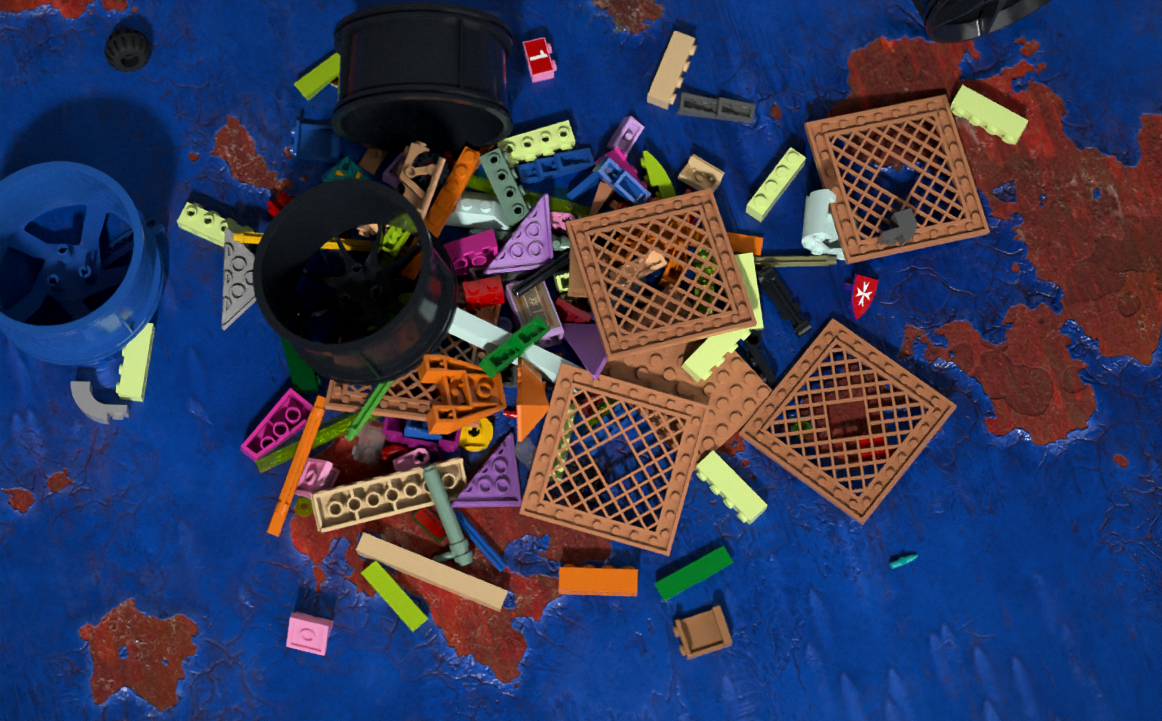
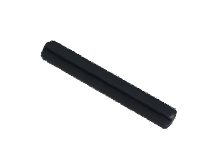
M569 251L512 288V294L519 298L568 265Z

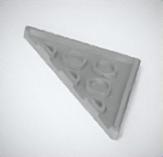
M229 227L225 228L221 319V329L223 331L256 301L252 278L255 255L244 243L233 241V231Z

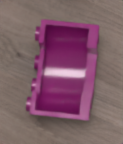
M391 389L395 395L402 391L399 389ZM407 393L401 396L403 398H410ZM385 416L382 434L386 436L388 441L408 445L407 448L411 450L423 448L432 454H437L438 451L454 452L458 448L462 428L452 433L444 434L443 439H439V443L404 437L407 419Z

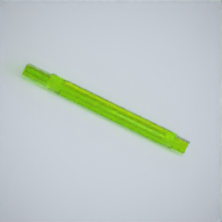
M472 175L466 186L496 195L489 179ZM524 189L526 195L523 197L526 203L530 202L531 205H535L543 194ZM548 196L550 210L571 213L575 217H580L581 214L589 216L590 207Z
M358 413L318 431L311 449L347 433L348 427ZM370 415V417L368 418V420L366 421L365 424H367V423H369V422H371V421H373V420H375V419H377V418H379V417H381V416H378V415ZM300 440L255 461L260 473L294 458Z

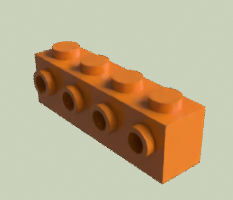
M565 564L563 567H559V594L637 597L638 569H634L632 566L614 569V566L595 568L594 565H583V568H575V565Z

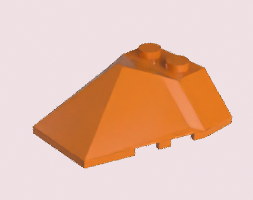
M518 357L517 429L518 442H522L548 412L550 406L545 394L546 381H542V374L525 359Z

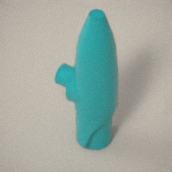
M912 554L900 557L890 562L889 566L891 569L905 565L915 560L918 555Z

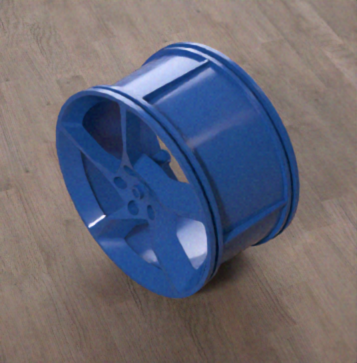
M53 161L31 165L10 174L0 181V268L7 249L44 264L31 292L11 309L6 310L0 296V330L12 344L27 355L58 365H80L107 358L126 347L151 321L162 296L165 277L160 246L153 232L139 216L127 192L119 183L102 171L91 166L68 161ZM71 205H85L87 207L81 243L78 245L47 244L24 230V227L33 219L53 209ZM111 212L123 219L133 229L134 248L130 265L104 270L101 266L99 238L106 214ZM120 285L107 302L94 312L90 311L84 301L85 298L112 286ZM52 299L74 320L70 323L53 326L30 325L45 311Z

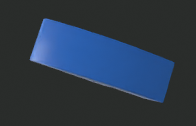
M603 156L592 170L606 184L634 206L644 204L652 195L610 157Z

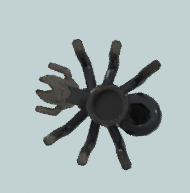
M585 455L581 456L583 468L586 467ZM596 457V459H595V461H594L595 464L597 465V464H598V461H599V458H598V457ZM573 462L570 464L574 467L567 466L570 470L568 471L570 475L579 471L577 464ZM594 467L589 472H587V469L584 470L589 480L598 476L594 472ZM612 467L605 469L601 473L602 476L611 471ZM582 473L572 477L573 480L579 479L576 483L577 487L586 482ZM600 478L591 482L595 492L605 488ZM573 485L565 487V491L574 489ZM588 485L582 487L581 495H583L586 488L589 491V495L593 494ZM607 490L603 491L598 495H603L607 493ZM594 497L591 498L592 504H595Z

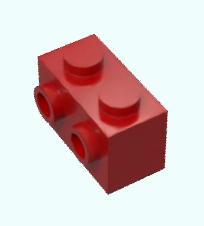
M500 275L462 283L467 311L505 303Z

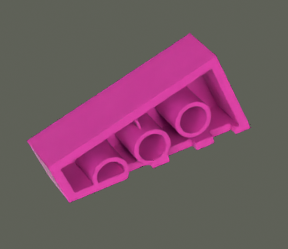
M290 388L240 446V450L256 463L306 426L313 406Z

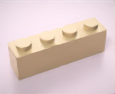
M674 30L647 95L648 103L667 110L670 104H674L677 97L675 91L677 88L680 89L684 78L681 76L683 72L688 71L690 65L689 57L690 55L694 56L697 48L694 37Z

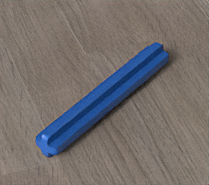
M459 509L455 510L460 528L499 572L503 571L507 567V563Z

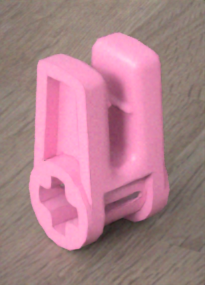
M550 211L551 231L568 235L565 222L575 220V216L571 213Z
M418 448L394 459L393 465L395 471L398 472L427 465L431 461L427 450ZM421 455L424 459L423 462H420L419 456Z

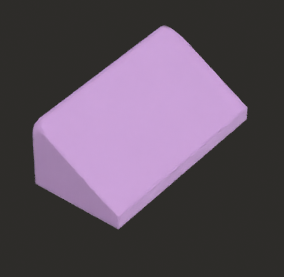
M632 116L624 117L606 147L610 150L619 147L620 150L623 149L628 154L644 126Z

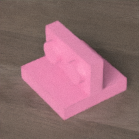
M308 457L295 494L310 499L309 493L333 488L340 470L332 467L333 464L329 461Z
M292 612L286 647L324 656L334 621L305 613Z

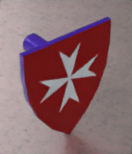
M855 274L853 284L845 283L844 289L851 291L849 304L852 306L855 320H858L869 308L879 280Z

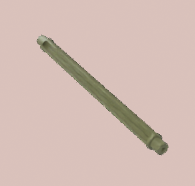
M829 255L753 256L755 267H766L769 264L772 267L836 265L837 262L836 256ZM694 259L693 262H692V264H691V266H693V267H695V268H696V259Z

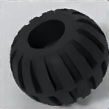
M122 28L120 31L117 30L109 36L105 43L104 53L108 63L117 71H124V73L134 72L135 70L142 69L141 67L148 63L151 55V45L148 38L139 30Z

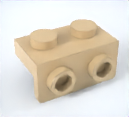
M692 154L688 164L679 174L678 179L698 191L712 188L714 193L725 173Z

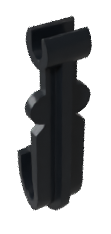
M770 264L762 267L756 272L757 280L776 309L781 310L780 318L783 320L789 319L793 325L792 329L798 338L810 332L812 328L810 323L806 319L803 320L799 314L801 310L800 305L796 302L792 303V296L778 278L775 270Z

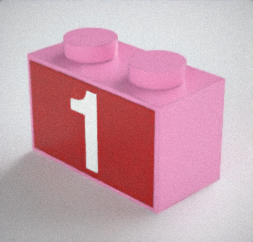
M545 37L523 42V50L532 83L554 78V71L557 68L555 60L550 58L549 54H552L551 45L546 43Z

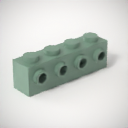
M497 148L478 158L510 226L515 227L520 225L532 209L530 202L526 203L523 197L526 193L522 185L518 186L515 180L518 176L514 168L510 169L507 163L510 159L506 151L502 152L500 148Z

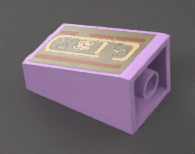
M512 280L505 285L504 292L517 331L536 316H539L551 330L534 345L544 349L561 344L564 330L545 281L519 298L512 294V288L522 281Z

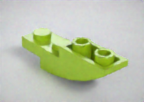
M643 151L640 165L641 169H645L644 182L649 186L650 192H655V196L659 199L675 197L673 185L663 167L648 151Z

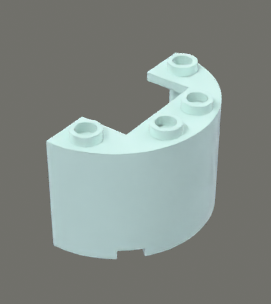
M829 189L813 191L810 193V196H806L802 245L804 248L811 250V253L814 255L836 256L839 260H845L829 209V203L836 202V195ZM854 219L856 227H858V220Z

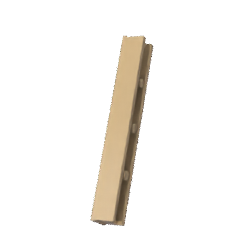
M364 532L356 548L358 555L373 561L376 560L380 564L498 612L501 611L504 600L508 595V591Z

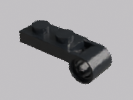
M749 330L752 333L743 341V346L750 357L748 358L749 363L753 368H757L759 371L758 376L764 384L766 383L771 387L776 384L777 378L758 350L762 339L761 334L756 330ZM755 338L757 343L750 344L747 339Z

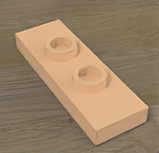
M652 250L636 279L639 280L666 266L667 262L664 256ZM638 257L630 262L639 266L643 259ZM629 265L624 270V273L632 277L636 272V269ZM614 271L608 273L609 278L613 281L618 275ZM621 276L617 283L625 287L630 280Z

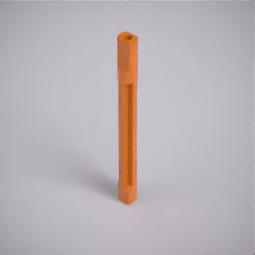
M319 395L311 409L266 531L278 537L325 413L324 405L326 398Z

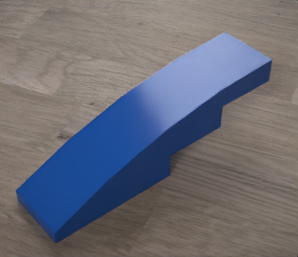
M590 148L556 153L553 157L536 159L534 163L516 165L514 169L518 176L519 185H525L575 173L593 167L595 163Z

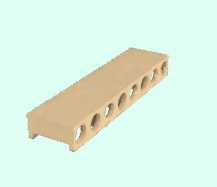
M460 456L431 463L434 464V467H437L450 501L455 500L467 485L463 458ZM427 465L309 493L318 531L323 533L435 505L422 474L423 467Z

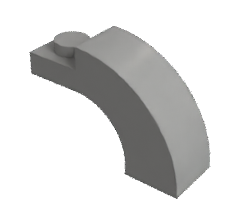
M71 381L72 396L80 410L90 419L99 423L110 424V417L115 420H123L124 417H129L130 409L127 405H109L96 401L93 397V386L90 382Z

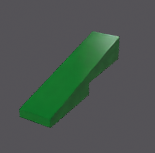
M536 316L512 334L507 341L485 356L479 366L493 379L551 329L539 316Z
M722 546L654 583L663 600L667 602L734 562L725 547Z

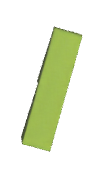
M336 52L294 83L295 87L308 101L336 77L339 78L340 55Z
M391 226L384 236L379 265H387L397 260L411 233Z
M376 560L361 572L363 577L381 598L387 602L411 632H414L428 619Z

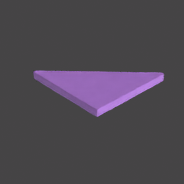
M543 194L484 270V274L539 269L554 261L548 194Z
M561 323L564 330V339L572 347L574 353L582 361L593 379L597 380L607 362L597 325Z
M513 433L506 436L452 502L451 507L521 506L522 500Z

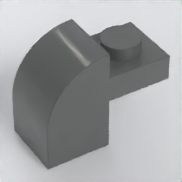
M911 208L892 215L889 221L893 229L880 234L878 237L880 246L884 244L890 246L898 242L900 247L909 242L917 228L916 219Z

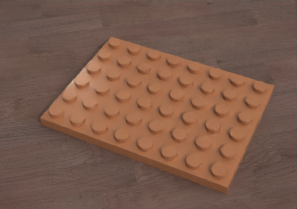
M670 283L661 292L669 296L674 285ZM676 290L672 295V298L679 302L684 297ZM657 295L653 302L663 306L666 299ZM686 299L683 304L693 309V305ZM669 301L665 308L674 313L678 305ZM650 306L646 313L656 317L660 310ZM681 307L677 315L687 319L690 312ZM662 312L659 320L668 324L672 316ZM637 313L632 319L637 322L641 314ZM693 314L690 320L698 319L701 317ZM644 316L640 324L649 328L653 320ZM675 318L671 325L681 323V321ZM627 322L623 328L631 333L635 325ZM656 323V324L654 325L653 329L660 328V327H664V326H662V325ZM637 327V329H636V331L634 332V334H635V333H639V332H643V331H645V330H643V329ZM708 338L617 360H607L601 373L608 377L710 406L692 473L696 470V466L710 452H715L750 420L773 392L735 350L732 354L727 352L723 356L726 360L719 367L715 365L711 369L713 373L705 381L703 379L699 382L694 380L681 366ZM629 404L632 408L636 407V405ZM643 408L647 416L656 412ZM640 409L635 410V412L643 419L644 416ZM661 413L665 421H668L674 417ZM658 414L649 418L654 428L663 423ZM680 418V420L682 421V423H683V425H684V424H685V420ZM677 419L668 423L672 433L682 429ZM665 426L656 430L661 439L669 436ZM682 432L674 436L678 444L680 442ZM672 438L664 441L671 450L676 448Z

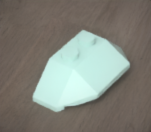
M463 191L445 224L512 232V226H510L496 194Z

